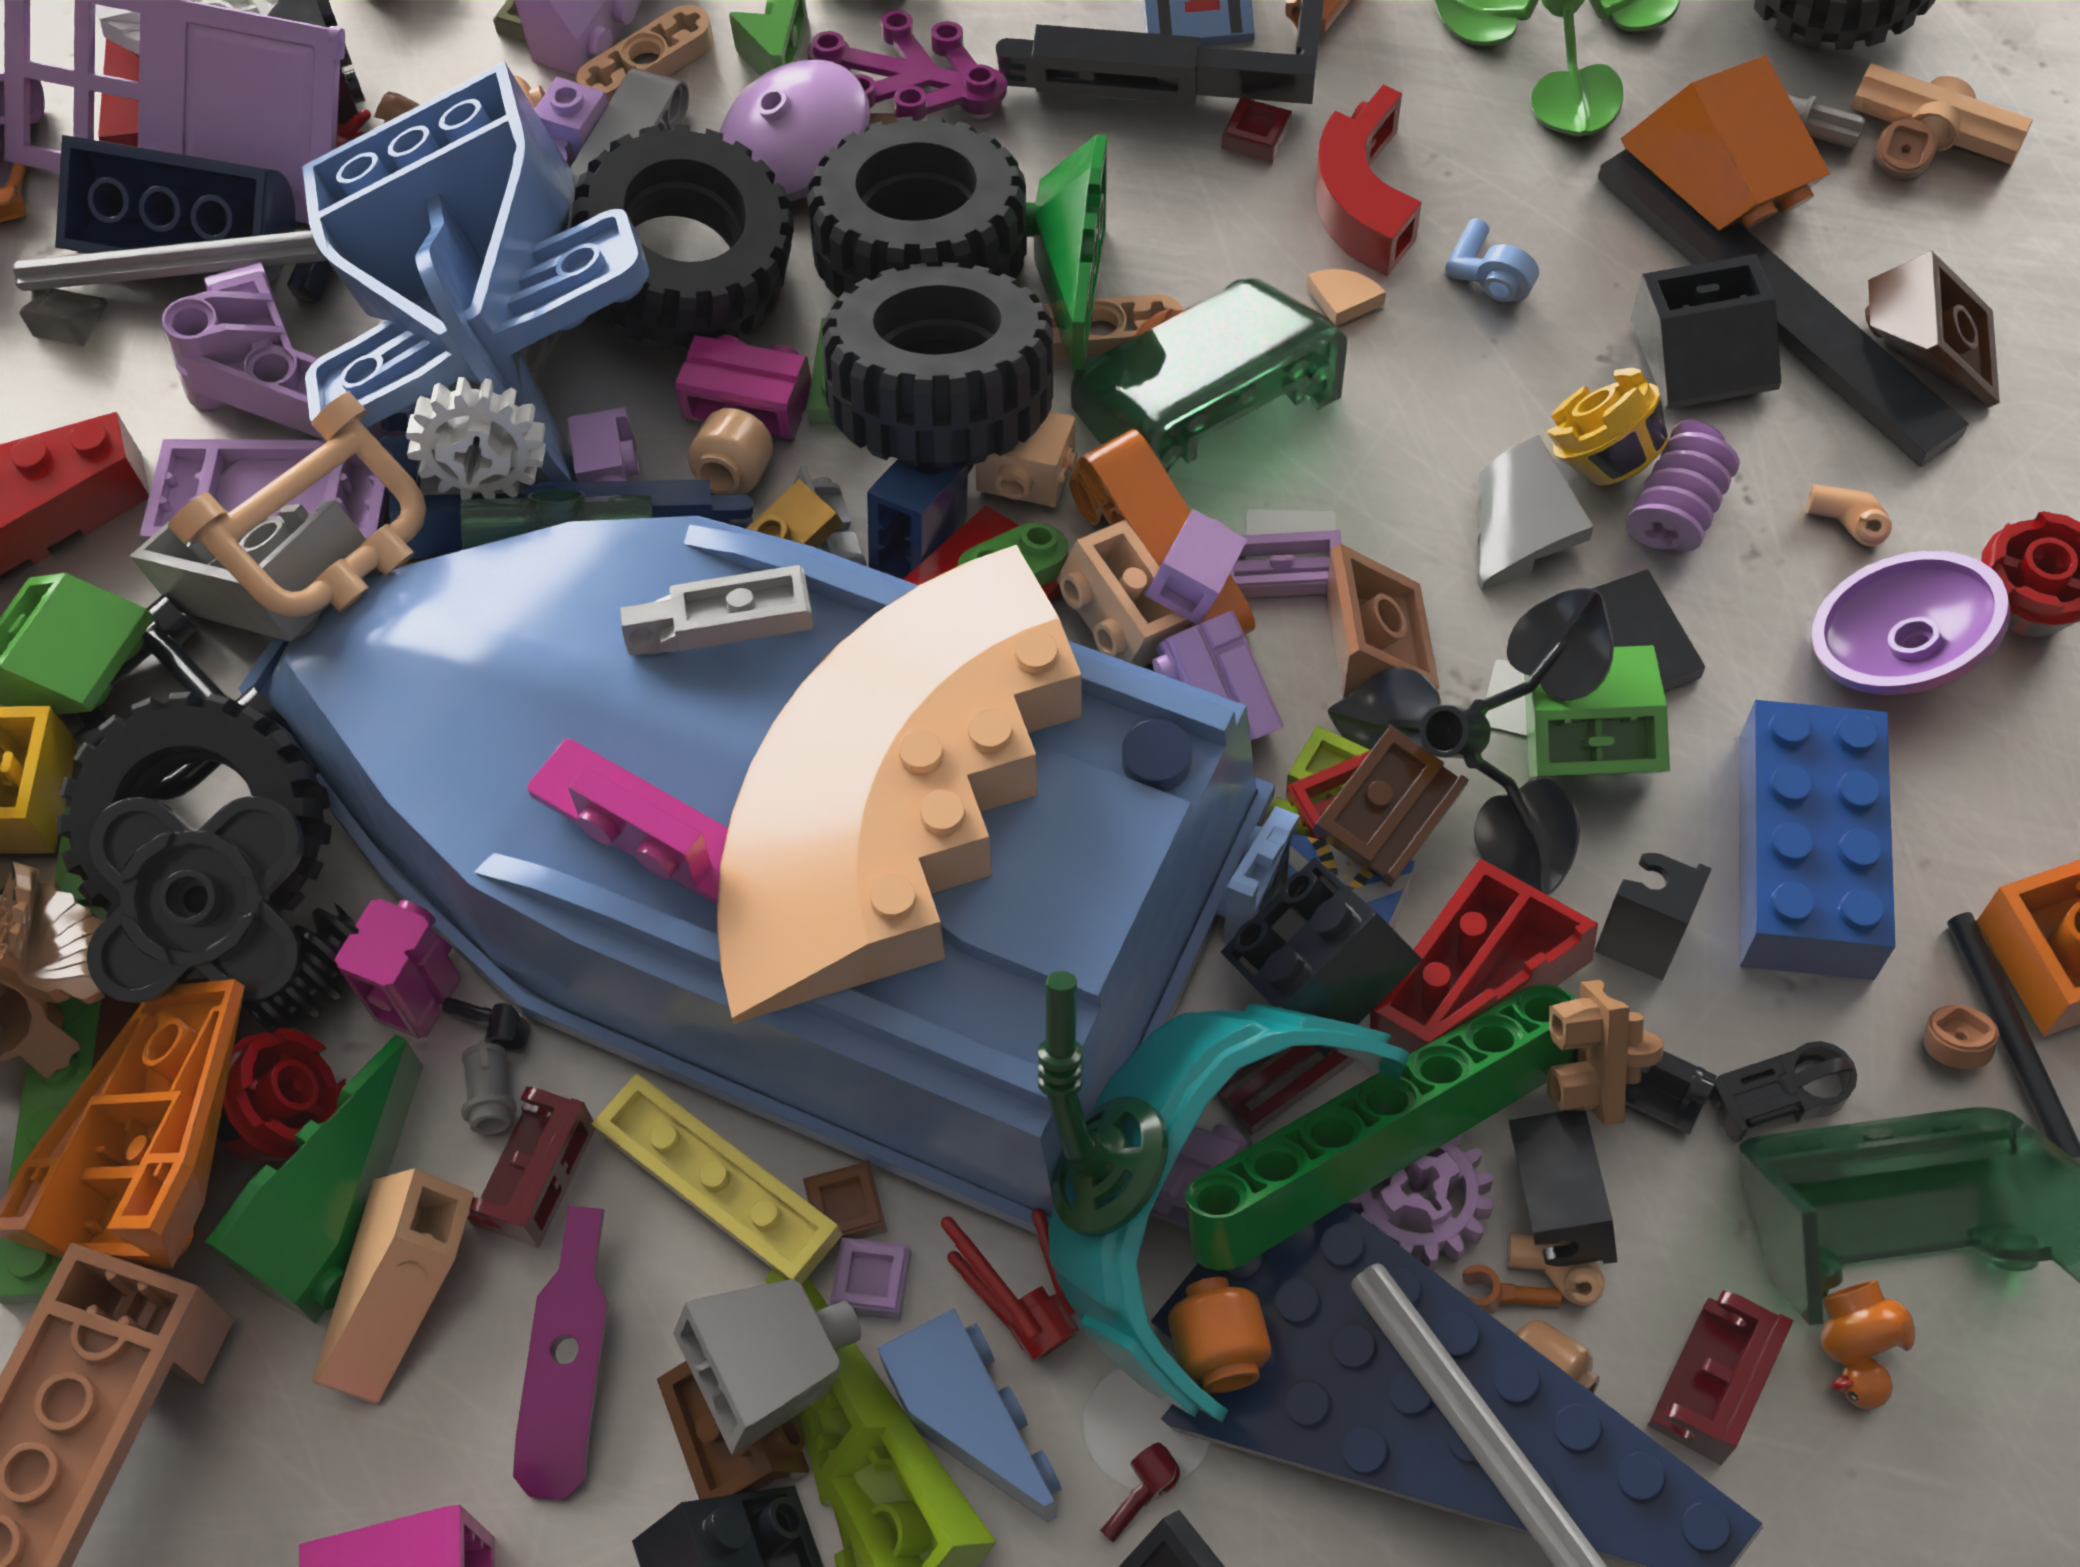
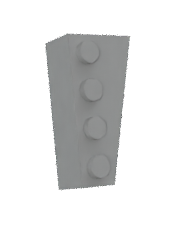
M337 500L321 502L315 508V513H308L302 504L285 505L278 512L280 516L268 517L239 538L237 542L277 585L291 592L301 591L312 584L333 563L339 559L346 558L366 541ZM169 522L129 556L161 595L164 594L180 612L289 642L312 631L319 621L320 614L331 604L329 603L323 609L306 617L288 618L270 612L246 591L200 541L187 547L168 527Z

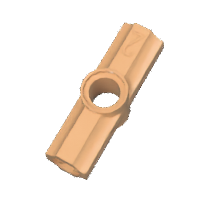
M1870 63L1851 109L1891 123L1902 119H1915L1925 123L1931 128L1936 137V152L1945 151L1956 145L2013 165L2033 122L2032 118L1977 100L1973 88L1966 81L1958 77L1941 76L1928 83Z

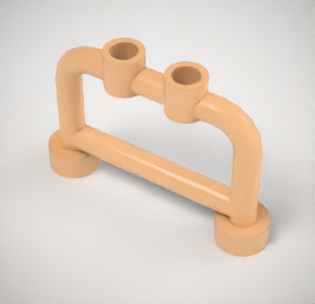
M347 391L325 406L311 422V425L327 441L325 444L228 514L209 492H204L177 512L168 523V527L187 547L200 541L246 591L270 612L288 618L306 617L323 609L329 603L339 613L344 612L368 591V585L361 578L374 568H377L384 576H387L394 568L404 565L414 554V551L407 543L423 527L427 509L424 495L414 479L360 422L366 415L367 410L350 391ZM356 454L397 498L401 508L400 515L389 525L385 524L346 558L339 559L305 589L291 592L281 588L242 548L237 540Z

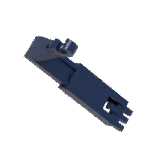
M415 409L406 413L397 412L382 420L381 428L389 433L392 431L407 432L410 415H414ZM406 434L400 437L386 435L379 439V443L414 479L421 490V477L418 475L421 460L408 459L407 451L410 440L406 438ZM710 480L534 482L532 485L525 484V493H518V496L513 498L506 493L496 494L494 502H487L483 494H472L469 501H462L460 494L424 495L427 510L423 527L407 545L414 551L411 558H435L574 521L700 516L747 528L753 522L751 516L754 513V501L750 496L741 494L711 495ZM390 491L389 517L390 523H392L400 515L401 508L399 501Z

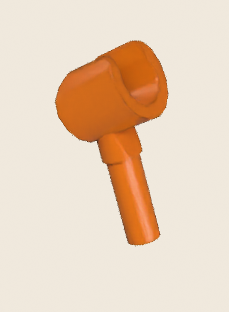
M18 162L13 163L8 181L5 182L4 187L0 188V223L26 216V207L21 195V185L28 166L21 165Z
M1473 1265L1462 1273L1463 1282L1473 1285L1482 1283L1491 1287L1493 1291L1486 1298L1476 1299L1468 1297L1490 1315L1495 1313L1501 1304L1560 1307L1562 1294L1559 1289L1500 1283L1498 1275L1488 1266Z

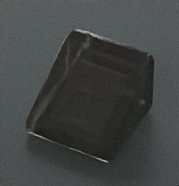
M54 288L24 305L19 314L33 337L84 347L108 303L105 298Z

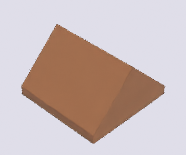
M1343 544L1332 548L1326 589V603L1342 699L1354 692L1372 676L1392 668L1416 670L1424 674L1434 684L1436 689H1439L1440 686L1420 583Z

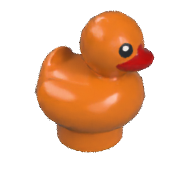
M1871 1280L1841 1289L1821 1299L1829 1317L1822 1325L1820 1333L1822 1348L1829 1358L1845 1366L1842 1375L1831 1383V1390L1840 1391L1850 1403L1866 1410L1875 1409L1886 1404L1891 1397L1893 1389L1891 1374L1887 1368L1871 1357L1897 1346L1905 1351H1909L1915 1342V1325L1912 1315L1898 1301L1885 1298L1878 1281Z

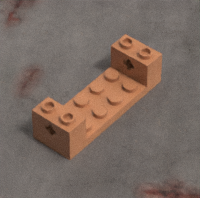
M70 1243L0 1375V1567H72L167 1374L170 1373L203 1385L235 1319L198 1285Z

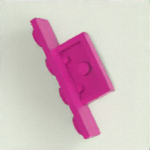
M569 738L563 740L528 783L527 789L530 796L578 824L584 832L596 841L607 846L614 845L635 857L647 870L663 879L671 878L717 905L720 864L728 828Z

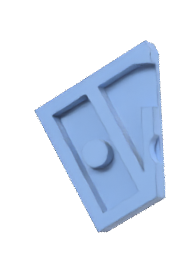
M1275 806L1263 827L1254 826L1246 843L1242 861L1232 878L1228 881L1219 902L1217 915L1225 917L1224 943L1228 944L1235 937L1239 928L1247 921L1253 919L1271 901L1287 866L1292 833H1298L1300 815Z

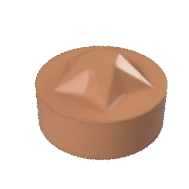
M1902 119L1893 122L1882 132L1876 147V160L1880 169L1895 179L1906 180L1921 175L1930 166L1937 147L1936 137L1931 128L1919 120Z
M1950 1005L1938 1008L1930 1014L1923 1043L1927 1052L1944 1065L1957 1069H1976L1987 1065L1992 1060L1999 1031L1993 1020L1981 1011L1968 1006Z

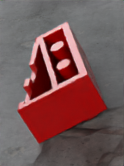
M117 411L0 444V575L28 559H31L34 565L51 556L47 550L50 546L78 530H81L85 536L149 498L150 493L142 454Z
M1480 858L1413 949L1423 960L1370 1012V1029L1388 1033L1391 1035V1038L1387 1044L1402 1048L1411 1054L1522 989L1541 984L1558 986L1592 962L1598 923Z

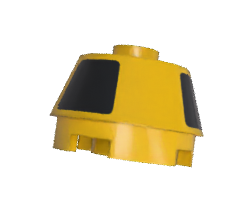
M1635 368L1614 371V378L1617 382L1598 389L1593 393L1585 385L1567 398L1551 415L1557 426L1547 430V433L1554 443V455L1598 486L1610 485L1639 474L1664 450L1669 440L1658 386L1648 383L1641 370Z

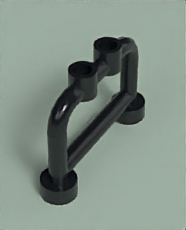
M164 594L146 608L155 618L142 636L144 642L141 649L134 657L122 665L110 683L112 688L147 657L153 654L187 692H192L201 698H207L210 694L227 697L179 647L198 629ZM253 686L235 700L243 706H250L282 727L288 723ZM101 705L91 712L75 713L83 728L73 736V739L80 746L86 742L97 747L105 738L104 734L99 730V726L109 718L101 710ZM204 760L186 764L165 777L152 792L150 798L170 800L183 796L197 787L222 764Z

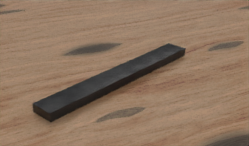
M1627 149L1600 165L1598 179L1694 264L1757 254L1776 300L1778 339L1920 465L1964 435L1969 423L1740 223L1719 231Z

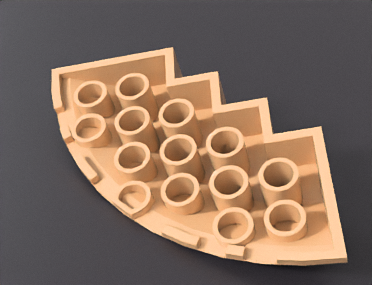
M1017 545L966 562L917 586L878 611L841 641L809 674L771 725L749 766L732 811L720 864L717 904L720 967L733 1024L945 959L941 921L931 894L992 876L989 834L981 812L1038 795L1036 752L1028 733L1082 717L1081 672L1057 613Z

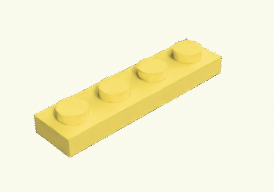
M638 1073L629 1080L591 1123L599 1135L786 1280L793 1279L802 1285L843 1235L835 1222Z

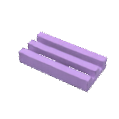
M1340 530L1241 535L1248 540L1239 557L1276 555L1271 556L1269 560L1236 561L1230 574L1245 598L1326 594L1331 549L1342 544ZM1329 552L1330 556L1306 558H1294L1293 555H1284Z

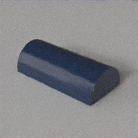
M62 135L55 248L83 253H97L295 232L293 193L286 177L277 170ZM284 265L263 267L269 282L280 274ZM227 271L209 272L203 274L216 275Z

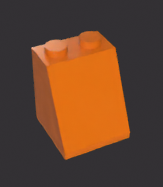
M1767 55L1690 83L1620 138L1624 147L1719 231L1741 221L1745 228L1749 229L1777 213V206L1780 207L1782 213H1787L1814 197L1811 187L1830 175L1825 162Z

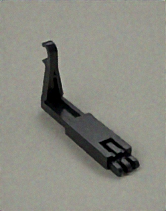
M1301 0L1296 55L1200 47L1199 37L1036 24L1034 40L1003 38L997 42L995 49L999 72L1005 76L1007 86L1036 88V92L1195 105L1197 95L1239 99L1244 97L1251 100L1313 104L1324 0Z

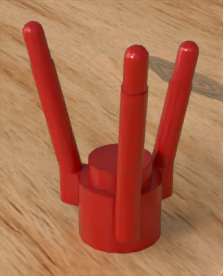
M1034 1209L1031 1217L1056 1294L1049 1296L1044 1287L1040 1286L1019 1300L955 1220L949 1216L942 1218V1229L959 1250V1252L950 1251L948 1253V1262L1010 1330L1022 1351L1025 1350L1032 1363L1050 1354L1080 1331L1071 1317L1076 1312L1067 1301L1055 1277L1057 1271L1054 1270L1049 1259V1224L1042 1209Z

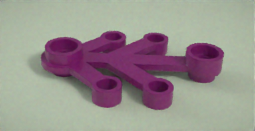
M899 10L887 12L882 16L881 30L883 41L893 45L903 59L850 48L848 43L844 41L843 36L834 31H824L816 34L807 49L808 60L831 61L845 67L849 71L854 69L888 77L874 81L867 75H854L866 92L869 107L872 108L875 103L894 98L895 115L897 118L912 117V121H920L927 114L960 105L964 111L970 114L986 115L995 112L1001 106L1002 100L1007 94V80L1005 76L990 66L977 65L963 46L962 27L951 21L940 22L932 27L931 46L935 54L946 57L954 70L940 68L935 65L913 35L912 16L905 11ZM929 86L940 88L927 94L923 90V88Z

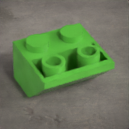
M68 573L28 578L0 617V704L3 707L51 706L56 714L91 712L100 706L111 693L112 685L110 683L122 665L134 657L141 649L144 642L142 636L155 616L148 609Z
M1654 645L1614 647L1613 662L1605 681L1597 690L1586 697L1572 701L1557 700L1546 694L1540 684L1533 692L1525 695L1529 778L1646 774L1670 771L1667 703ZM1524 674V679L1526 681L1530 676Z

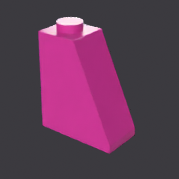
M461 1505L445 1506L299 1544V1567H495V1537Z

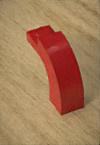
M1383 84L1368 103L1362 101L1356 107L1352 117L1335 110L1328 119L1319 142L1315 202L1321 222L1334 242L1358 262L1388 276L1417 239L1422 202L1388 186L1369 167L1398 130L1402 93Z

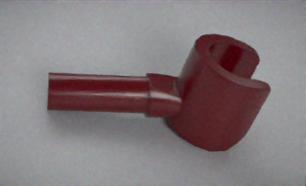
M1159 1442L1144 1449L1130 1462V1466L1142 1484L1130 1492L1131 1494L1100 1529L1113 1543L1144 1506L1146 1507L1152 1499L1165 1495L1179 1483L1180 1468L1168 1449Z

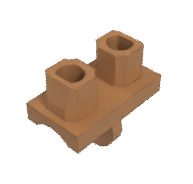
M1601 980L1581 982L1580 999L1549 1007V1031L1552 1041L1561 1050L1578 1048V1062L1552 1065L1547 1070V1093L1561 1111L1591 1110L1604 1125L1625 1122L1626 1083L1636 1084L1641 1082L1642 1067L1655 1065L1662 1060L1664 1043L1657 1035L1643 1030L1644 1016L1642 1014L1629 1012V1007L1624 1002L1607 996L1605 994V984Z

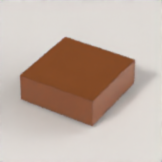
M870 1161L803 1178L808 1203L835 1222L841 1229L843 1238L863 1239L887 1232ZM841 1238L834 1246L840 1245Z

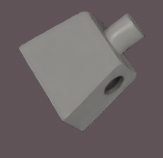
M788 1279L686 1302L673 1334L731 1455L744 1450L822 1399L830 1391L841 1371L840 1359L836 1350L859 1341L861 1327L854 1309L847 1301L843 1300L815 1311L801 1283Z

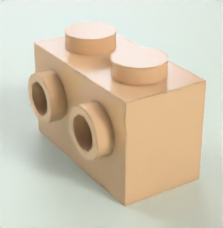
M1126 519L1077 539L1056 579L1067 604L1078 611L1093 633L1100 652L1142 668L1153 663V659L1159 657L1155 648L1157 644L1174 634L1186 630L1191 622L1145 596L1160 567Z

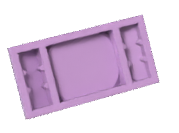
M163 439L139 537L145 543L186 504L204 492H209L228 514L327 441ZM354 454L286 505L302 504L308 513H315V508L321 502L337 500L367 540L383 526L390 490ZM280 508L278 511H276L274 514H272V515L269 516V517H277V516H280V515L278 514V512H279L282 508Z

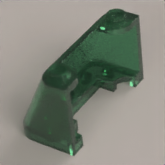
M1258 278L1236 280L1228 285L1224 291L1106 353L1087 358L1084 370H1076L1071 385V407L1101 445L1131 429L1137 430L1148 442L1168 473L1180 457L1187 464L1197 459V446L1200 439L1284 394L1287 395L1294 405L1305 401L1306 396L1317 410L1341 398L1348 344L1347 336L1333 320Z

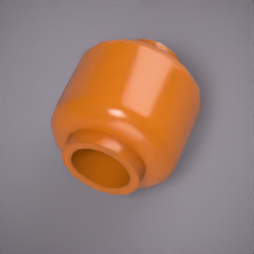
M1225 1277L1206 1278L1187 1286L1185 1289L1187 1298L1178 1302L1168 1314V1325L1178 1365L1195 1383L1202 1384L1203 1390L1208 1394L1231 1392L1257 1382L1260 1379L1259 1369L1271 1357V1344L1257 1295L1246 1288L1230 1287L1228 1279Z

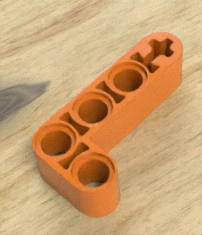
M1131 429L1079 457L1069 479L1073 499L1080 512L1090 524L1095 526L1107 520L1111 526L1126 519L1158 566H1161L1191 511L1150 445L1137 430ZM1229 574L1218 597L1201 623L1234 610L1244 635L1255 629L1254 615L1246 598L1231 574ZM1190 622L1187 629L1196 626L1197 624Z

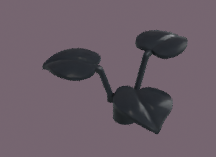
M1576 588L1556 593L1530 608L1513 627L1507 645V658L1510 664L1519 672L1530 677L1522 684L1491 697L1475 699L1470 706L1441 704L1436 687L1424 674L1408 668H1392L1372 676L1354 692L1328 709V714L1341 736L1369 750L1373 749L1391 725L1432 755L1441 758L1464 759L1468 768L1477 769L1500 784L1507 794L1497 795L1488 799L1481 807L1476 818L1474 838L1478 852L1483 860L1546 895L1553 893L1561 884L1574 862L1580 836L1577 808L1568 792L1553 779L1546 777L1535 778L1525 783L1519 789L1514 779L1482 758L1481 753L1487 747L1491 734L1490 724L1485 715L1489 710L1530 694L1539 684L1550 697L1562 701L1577 700L1597 690L1610 672L1614 652L1613 636L1604 597L1596 589Z

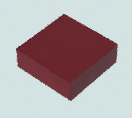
M1240 97L1222 134L1221 149L1273 163L1291 126L1292 111Z

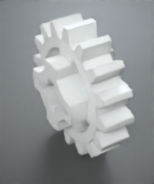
M459 377L455 391L451 392L447 387L438 383L434 385L431 399L422 396L418 398L414 415H410L406 438L410 440L407 456L408 459L421 460L418 475L421 478H428L434 475L440 478L437 491L442 494L454 486L461 489L460 496L462 501H469L473 492H482L487 502H494L496 490L500 489L513 498L518 496L520 482L532 485L535 482L537 467L543 466L546 444L543 443L545 424L533 422L536 407L532 403L523 404L519 407L514 404L517 390L512 387L499 395L493 392L491 379L485 378L480 389H471L466 378ZM475 436L480 437L478 446L473 444Z

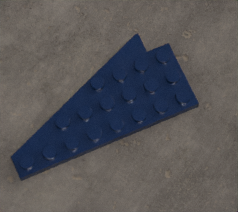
M1343 1204L1247 1263L1234 1269L1217 1271L1205 1268L1197 1263L1150 1321L1172 1341L1168 1325V1314L1178 1302L1187 1298L1186 1287L1202 1279L1225 1277L1228 1279L1230 1287L1246 1288L1257 1295L1271 1344V1357L1259 1369L1260 1379L1257 1382L1239 1390L1209 1394L1229 1410L1223 1423L1200 1410L1196 1417H1193L1171 1405L1161 1420L1175 1432L1532 1536L1352 1290V1280L1369 1266L1379 1263L1386 1268L1599 1556L1635 1567H1734L1763 1529V1523L1346 1204ZM1197 1384L1203 1390L1202 1384Z

